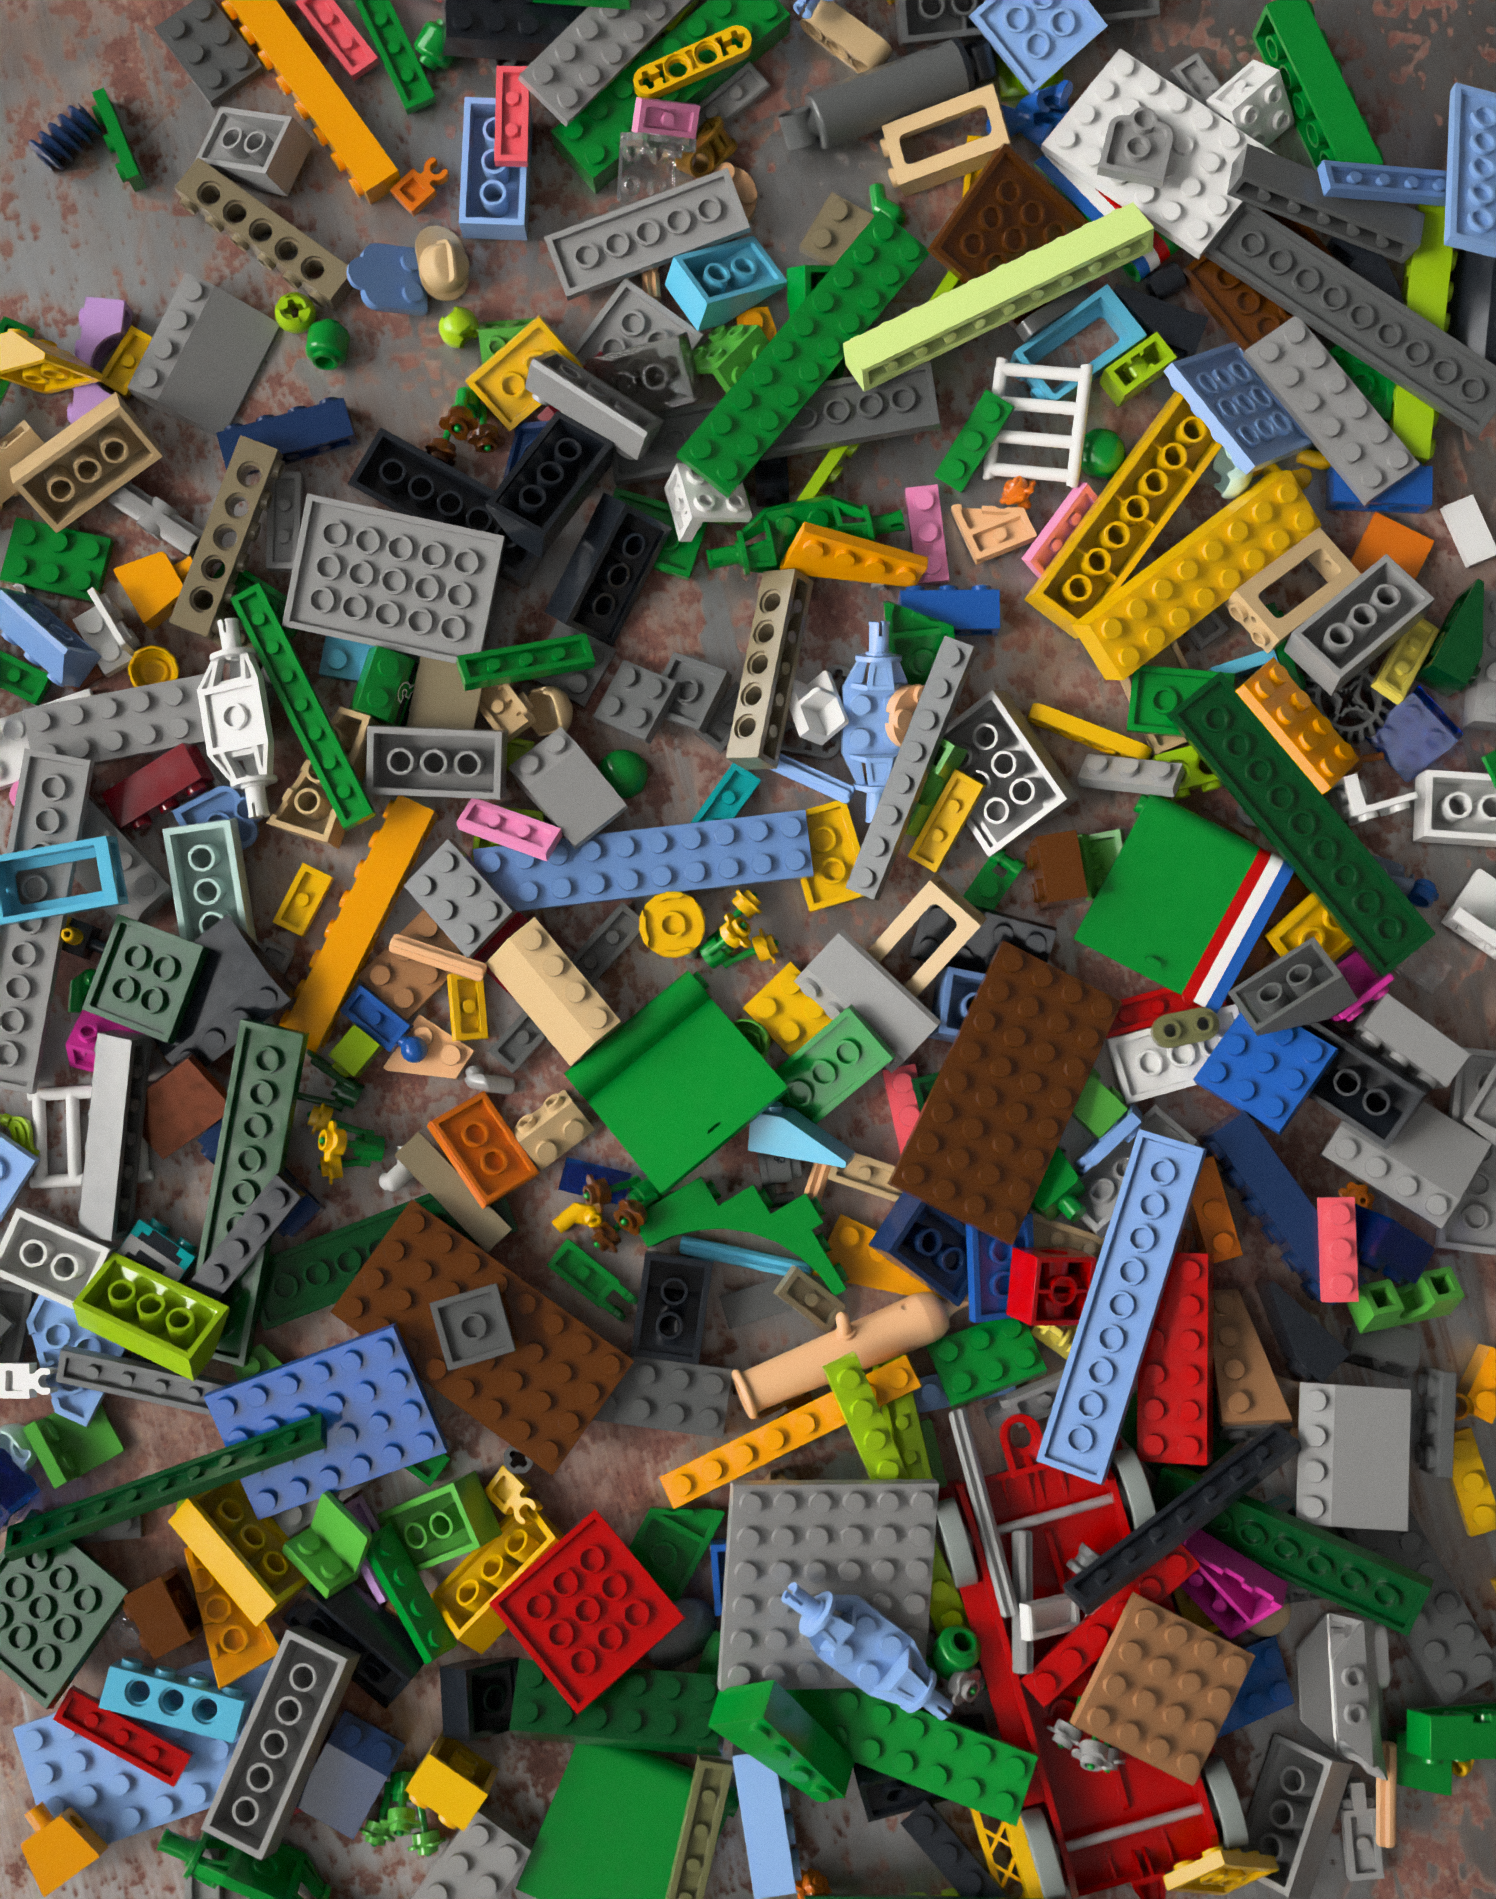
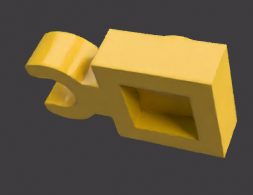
M504 1465L501 1466L484 1490L486 1496L504 1514L512 1515L514 1512L517 1522L523 1525H531L533 1523L526 1513L529 1506L536 1511L543 1509L540 1501L526 1497L531 1487L518 1474L508 1471Z

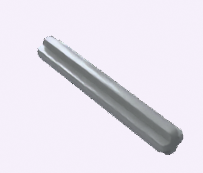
M1015 1530L1011 1534L1012 1584L1019 1607V1614L1012 1616V1670L1016 1674H1031L1034 1671L1033 1641L1022 1640L1019 1604L1033 1600V1535L1028 1530Z

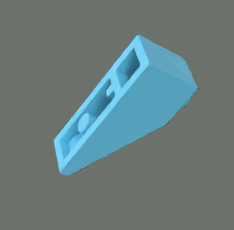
M778 1101L750 1123L748 1151L846 1168L855 1157V1151L795 1109L783 1107V1104Z

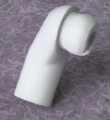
M397 1146V1151L400 1150L403 1146ZM397 1159V1164L388 1173L384 1172L380 1175L379 1184L383 1190L394 1192L400 1190L413 1175Z

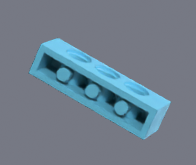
M123 1657L122 1660L118 1659L110 1665L98 1708L234 1743L240 1737L252 1695L243 1692V1687L231 1683L225 1688L218 1690L217 1685L209 1683L210 1679L208 1677L191 1674L189 1677L177 1675V1670L168 1666L159 1665L156 1666V1669L143 1666V1661L134 1657ZM137 1681H144L148 1684L150 1688L149 1696H142L138 1693L136 1689ZM170 1690L181 1692L184 1698L183 1705H176L171 1701L169 1696ZM203 1699L213 1700L217 1705V1713L210 1714L206 1712L203 1708Z

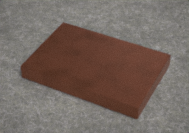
M193 1053L147 1086L142 1137L163 1160L223 1118L227 1091Z

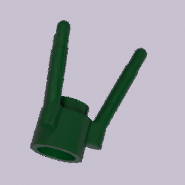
M307 1050V1055L312 1058L310 1063L336 1081L330 1093L336 1098L332 1100L298 1092L297 1099L320 1105L325 1103V1106L332 1107L342 1112L344 1106L353 1109L365 1085L350 1077L345 1078L323 1057L311 1050Z

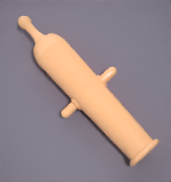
M921 1292L912 1294L851 1323L846 1312L841 1311L837 1313V1329L741 1372L739 1369H735L732 1371L733 1383L745 1412L750 1419H755L758 1416L757 1412L829 1384L822 1366L852 1351L858 1356L861 1366L865 1370L936 1342L947 1332L951 1315L969 1306L968 1293L959 1307L948 1300H941L934 1293Z

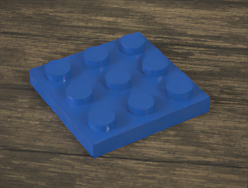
M1240 1012L1193 1080L1195 1084L1239 1111H1246L1251 1118L1281 1136L1338 1054V1050L1300 1026L1257 1036Z

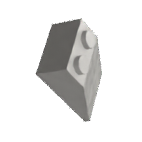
M221 106L196 159L199 157L227 178L262 192L288 196L314 139L291 116Z
M561 726L508 767L519 787L554 826L561 828L562 835L575 849H578L628 809L622 798Z

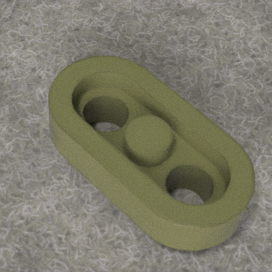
M1205 1007L1166 1014L1158 1017L1153 1022L1151 1037L1155 1044L1166 1049L1207 1041L1217 1034L1219 1019L1211 1009ZM1199 1018L1207 1020L1208 1027L1206 1030L1198 1028L1197 1021ZM1166 1025L1174 1027L1175 1034L1173 1037L1165 1035L1164 1028Z

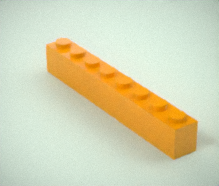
M276 0L223 1L221 4L233 21L237 18L242 24V27L239 29L248 44L251 46L255 43L260 49V52L257 54L268 71L274 69L279 76L275 80L286 96L292 94L297 101L294 107L304 121L310 119L315 126L312 132L322 147L328 145L333 151L330 157L340 172L344 170L348 172L351 177L348 182L359 198L364 195L370 205L390 193V189L401 179L398 169Z
M398 795L395 801L390 800L383 814V818L386 820L381 830L376 829L369 841L368 847L371 848V851L366 861L361 859L353 876L357 879L352 889H347L342 895L339 902V907L342 909L337 919H332L324 932V937L327 938L322 950L317 949L314 952L309 963V967L312 970L307 980L302 979L294 993V997L297 1000L292 1010H286L279 1023L281 1027L309 1033L307 1049L318 1054H322L342 1014L339 1010L349 999L359 979L358 975L363 971L404 888L403 885L407 882L439 817L434 810L402 795Z
M904 1355L866 1374L879 1408L923 1387L908 1355ZM832 1391L659 1478L673 1509H676L847 1424Z

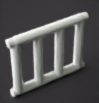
M1003 357L996 358L992 386L993 394L1016 407L1015 411L1074 415L1072 436L1001 430L984 458L982 479L990 480L994 479V476L1013 478L1021 476L1024 479L1066 482V486L1071 488L1078 487L1092 383V364L1081 365V368L1008 363V359ZM1007 376L1078 382L1076 402L1005 396ZM999 443L1070 449L1068 469L997 463Z
M91 1085L37 1088L35 1094L27 1093L28 1101H32L33 1143L35 1149L40 1151L37 1156L40 1158V1161L34 1168V1176L30 1177V1188L82 1186L81 1179L84 1173H82L79 1099L91 1098ZM66 1100L68 1174L48 1175L46 1101ZM142 1137L138 1183L153 1182L155 1177L153 1170H149L148 1143Z

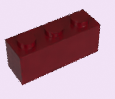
M181 743L101 795L119 828L131 829L137 832L149 827L153 823L152 819L157 815H165L180 806L178 802L186 797L192 798L206 791V785L215 780L197 745Z

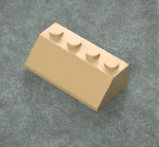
M535 917L510 936L486 962L490 970L570 1066H573L623 1024Z

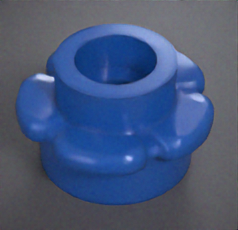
M1417 879L1412 891L1406 897L1411 904L1417 907L1430 908L1433 902L1439 899V894L1433 882L1427 879Z

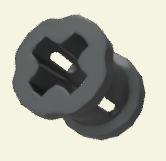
M510 1445L504 1452V1466L513 1474L527 1472L534 1462L525 1456L524 1459L528 1462L527 1464L523 1461L516 1464L513 1461L515 1458L513 1450L519 1451Z

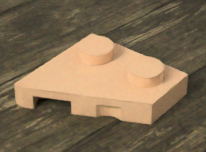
M962 504L951 506V513L976 565L1032 543L1037 538V534L1024 507L1000 509L996 506L982 505V509L962 508Z
M418 1014L412 1023L414 1027L407 1035L409 1037L418 1036L426 1042L428 1047L426 1057L418 1063H410L403 1058L401 1047L398 1046L383 1068L391 1072L458 1079L476 1051L461 1041L452 1042V1035Z

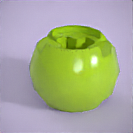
M288 292L279 298L275 306V319L278 325L285 331L292 334H303L308 331L316 319L315 305L304 294ZM298 308L299 316L293 318L292 310Z
M456 306L453 307L454 311L446 318L442 316L440 319L439 334L450 347L463 349L465 348L463 345L471 340L472 337L476 339L478 336L479 321L469 309Z

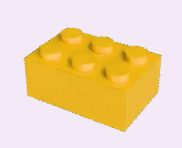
M442 1730L419 1764L405 1791L410 1794L409 1798L414 1804L423 1809L429 1807L438 1813V1818L444 1825L454 1830L458 1827L465 1831L488 1796L499 1768L459 1740L443 1737Z

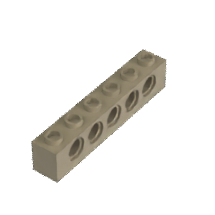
M199 157L174 187L181 198L179 203L183 208L193 215L197 212L206 218L205 222L217 233L221 234L222 231H225L232 237L230 240L242 251L247 252L249 249L258 255L256 259L268 270L272 271L276 268L283 273L282 278L293 288L298 290L299 287L305 289L309 292L308 297L319 307L324 308L327 305L336 312L354 289L347 279L348 265ZM220 196L216 203L207 204L211 197ZM246 215L243 221L239 223L233 222L236 216ZM265 233L272 234L267 241H258L261 235ZM298 252L294 259L284 260L287 253ZM314 271H324L323 275L320 278H310V275Z
M240 435L169 623L212 641L216 634L220 635L217 621L223 620L225 622L226 616H223L227 603L232 604L230 598L237 594L238 585H235L239 572L243 573L249 562L250 555L247 554V550L251 541L255 542L261 530L260 516L262 511H267L271 505L273 492L270 490L274 479H280L285 467V461L282 460L283 455L278 449ZM253 470L260 471L261 478L259 482L255 485H247V474ZM241 501H247L249 503L248 512L243 516H235L234 508L236 504ZM229 532H235L237 534L235 545L229 548L223 547L222 539L224 535ZM217 563H224V575L218 579H213L210 573L211 568ZM205 594H212L214 599L212 606L207 610H201L199 607L200 598Z
M795 568L763 571L758 591V600L752 620V629L746 650V659L726 759L745 770L777 769L814 583V581Z

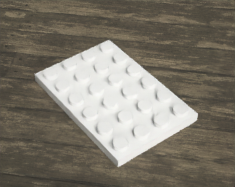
M1121 48L1041 146L1042 152L1120 206L1124 207L1134 202L1156 231L1198 260L1244 202L1227 195L1232 163L1247 144L1273 153ZM1147 107L1156 113L1159 122L1167 124L1172 129L1173 142L1162 188L1097 175L1108 125L1114 117L1130 115L1138 108Z

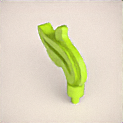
M8 1113L0 1114V1125L10 1130L11 1139L35 1156H38L40 1151L34 1147L33 1129L30 1121L23 1116L15 1117Z

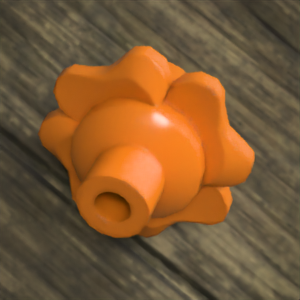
M1021 476L1008 480L1003 487L1004 491L1002 492V498L999 500L1000 503L1006 505L1017 504L1018 507H1024L1025 511L1032 506L1029 497L1035 491L1036 481H1030Z
M1348 1182L1346 1188L1338 1189V1197H1355L1356 1221L1363 1222L1365 1216L1373 1214L1372 1204L1375 1196L1368 1193L1367 1185H1357L1354 1182Z
M809 1868L806 1871L801 1869L802 1880L796 1881V1890L799 1891L797 1899H804L806 1893H832L831 1888L828 1887L827 1878L813 1868Z

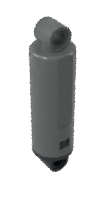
M955 37L807 92L804 98L805 106L788 110L778 116L788 150H795L817 141L822 149H829L880 130L882 125L974 91L975 82L989 79L999 73L994 50L987 39L978 40L963 46L961 40Z

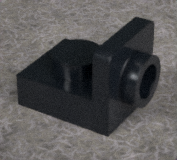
M787 456L762 460L755 466L756 503L758 507L789 503Z

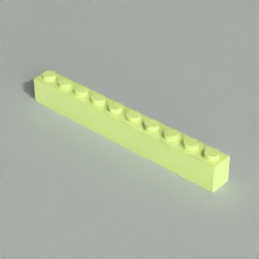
M1134 202L1115 209L1110 214L1093 222L1086 223L1081 228L1060 236L1036 250H1031L1007 264L1000 265L993 271L971 279L954 290L943 293L921 306L914 307L890 321H885L876 328L854 336L849 341L843 343L845 365L863 391H868L1153 251L1154 227Z

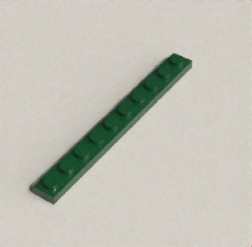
M318 1413L8 1526L4 1555L12 1562L327 1448V1420L322 1413Z

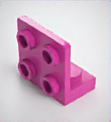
M1356 951L1351 952L1337 963L1336 967L1346 979L1358 1001L1330 1019H1327V1021L1330 1023L1337 1021L1341 1024L1345 1020L1349 1022L1364 1011L1361 1006L1363 1003H1368L1372 999L1376 1001L1390 990L1387 984L1395 979L1394 976L1388 973L1384 977H1376Z
M82 1010L66 1042L69 1066L94 1072V1047L97 1041V1033L120 1029L138 1034L143 1033Z

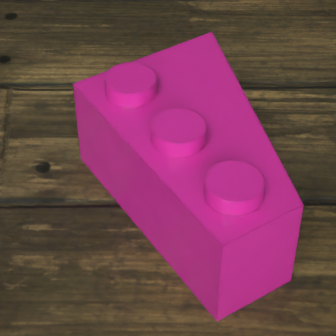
M1201 1529L1182 1542L1199 1561L1201 1566L1180 1586L1230 1640L1283 1607L1288 1583Z

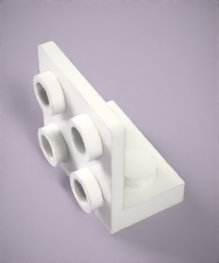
M1252 60L1206 100L1210 110L1231 120L1232 125L1265 147L1270 145L1294 124V116L1280 70L1256 60Z
M676 463L664 489L679 542H692L703 522H750L752 513L743 483L738 486L729 498H726L686 464Z
M92 587L87 592L95 606L72 619L84 641L102 656L97 663L104 675L109 678L128 667L134 652L138 650L137 648L141 646V643L131 628L128 629L125 623L120 621L125 616L117 603L111 601L106 593L101 595Z
M1357 773L1342 777L1327 791L1332 807L1343 821L1348 820L1349 826L1379 817L1377 811L1383 817L1410 808L1409 801L1419 798L1416 791L1366 806L1367 790L1363 781L1358 779Z
M1478 869L1465 885L1441 923L1495 960L1496 879L1482 869Z

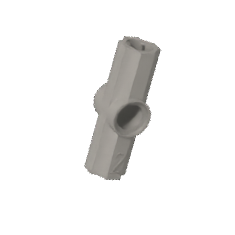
M129 481L111 494L110 504L135 520L136 524L159 541L163 539L185 556L193 557L195 555L203 531L180 517V514L166 502L156 496L152 498Z

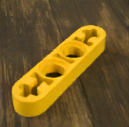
M731 26L642 66L634 74L633 83L636 95L643 98L658 99L744 60L751 53V33L743 26ZM737 38L739 42L743 41V47L738 49L736 45H732V39ZM719 44H722L723 50L726 49V56L722 55V49ZM703 50H712L717 55V58L714 62L706 64L701 62L698 56ZM675 63H682L686 66L687 72L681 77H674L670 74L669 68ZM663 70L666 83H663V78L660 77L659 71ZM648 78L650 82L654 81V87L649 89L647 85H643V79Z
M1033 703L1027 716V721L1039 728L1111 756L1149 760L1153 752L1151 747L1043 704Z

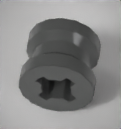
M1084 1542L1078 1547L1079 1553L1077 1556L1069 1559L1066 1563V1566L1075 1574L1081 1572L1101 1556Z

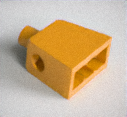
M160 551L113 569L141 620L151 631L172 615L193 560L191 556L174 565L171 558L164 551Z
M42 1801L24 1814L36 1832L21 1843V1849L44 1897L91 1864L108 1849L106 1842L71 1807H68L54 1818Z

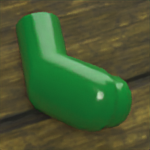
M882 183L872 184L869 187L873 215L875 216L881 210L898 225H903L906 220V214L899 205L886 198L885 185Z
M86 969L70 981L67 1012L81 1013L96 969Z

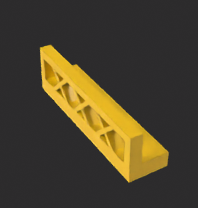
M970 1808L990 1874L1003 1888L1009 1876L1020 1882L1023 1890L1020 1898H1043L1039 1877L1034 1867L1021 1818H1019L1017 1826L1001 1821L996 1834L984 1828L980 1816L981 1812ZM1004 1829H1005V1832H1006V1836H1007L1008 1841H1006V1840H1004L1003 1838H1001V1835H1002ZM986 1834H988V1835H990L991 1837H993V1840H992L990 1846H989V1843H988ZM998 1841L1009 1846L1011 1849L1012 1858L1006 1870L995 1864L992 1853ZM1014 1865L1016 1866L1018 1876L1011 1873ZM997 1870L1004 1873L1001 1881L999 1880Z

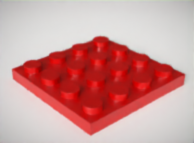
M596 1509L489 1603L576 1714H580L686 1619Z

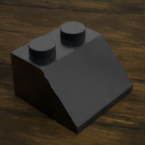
M519 1657L472 1659L439 1667L443 1737L471 1742L510 1731Z

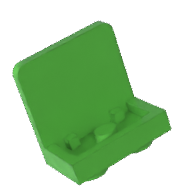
M720 325L708 334L709 339L702 346L697 347L688 355V361L682 366V369L686 374H713L725 393H727L767 346L769 340L759 325Z

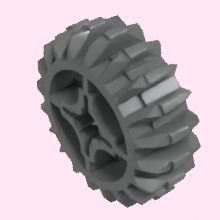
M1370 664L1353 677L1351 683L1346 688H1340L1332 696L1311 676L1305 679L1308 687L1303 691L1308 694L1311 702L1321 714L1329 719L1332 727L1342 739L1352 745L1353 740L1359 745L1365 742V736L1369 738L1375 736V728L1380 729L1385 724L1381 717L1387 716L1390 711L1382 706L1390 700L1371 687L1378 672L1371 676L1368 673L1371 668ZM1361 688L1367 696L1368 705L1360 698ZM1350 692L1349 696L1347 697V707L1339 712V710L1342 707V697ZM1321 695L1323 696L1322 700L1329 706L1328 717L1321 706ZM1343 716H1348L1352 719L1358 718L1363 721L1362 724L1352 727L1337 724Z

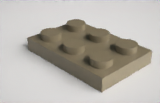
M831 192L799 245V251L823 265H834L874 218V215Z

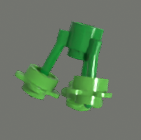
M391 1772L390 1782H385L384 1797L378 1818H367L365 1828L360 1827L359 1831L366 1835L364 1841L376 1847L377 1845L385 1846L386 1840L395 1842L396 1838L392 1837V1835L399 1837L411 1834V1829L420 1828L421 1831L411 1834L413 1844L407 1848L408 1851L417 1850L418 1856L426 1855L429 1857L432 1853L439 1851L438 1845L445 1842L446 1837L440 1838L439 1828L428 1829L425 1809L417 1806L419 1820H415L416 1811L406 1807V1802L412 1801L409 1798L410 1794L405 1789L415 1772ZM393 1795L392 1802H398V1807L388 1810Z

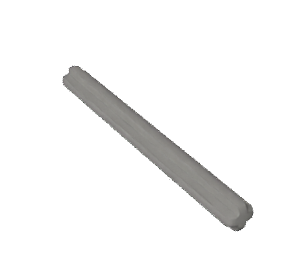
M965 1409L953 1410L949 1412V1419L1000 1614L1003 1618L1012 1617L1019 1614V1607L969 1418Z

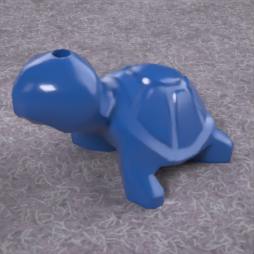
M1063 80L1060 84L1041 90L1037 89L1034 93L1020 100L1016 108L1001 105L1010 137L1021 132L1024 137L1041 148L1042 143L1070 110L1068 98L1073 91L1072 82ZM989 117L986 120V131L988 134L992 131Z

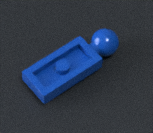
M359 984L339 1011L387 1051L394 1052L400 1046L401 1054L406 1061L410 1063L422 1061L427 1055L428 1047L422 1038L418 1036L409 1037L407 1035L414 1026L365 985Z

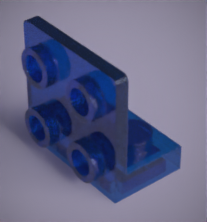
M1418 685L1400 704L1396 705L1388 714L1382 717L1385 722L1383 727L1379 728L1373 725L1376 735L1372 738L1365 736V739L1377 752L1384 753V759L1408 783L1457 743L1464 733Z

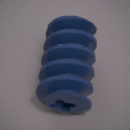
M79 103L80 109L72 105L67 107L70 118L61 113L57 115L60 127L52 122L48 123L47 126L51 135L41 130L38 132L41 144L32 139L28 141L29 147L50 171H52V166L60 170L65 169L61 161L62 157L71 162L74 161L70 151L72 148L83 153L84 150L80 141L83 140L92 145L94 142L90 135L91 132L99 136L103 135L99 125Z

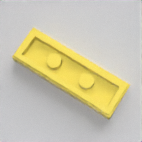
M1424 618L1392 645L1371 687L1396 705L1400 704L1406 697L1440 629Z

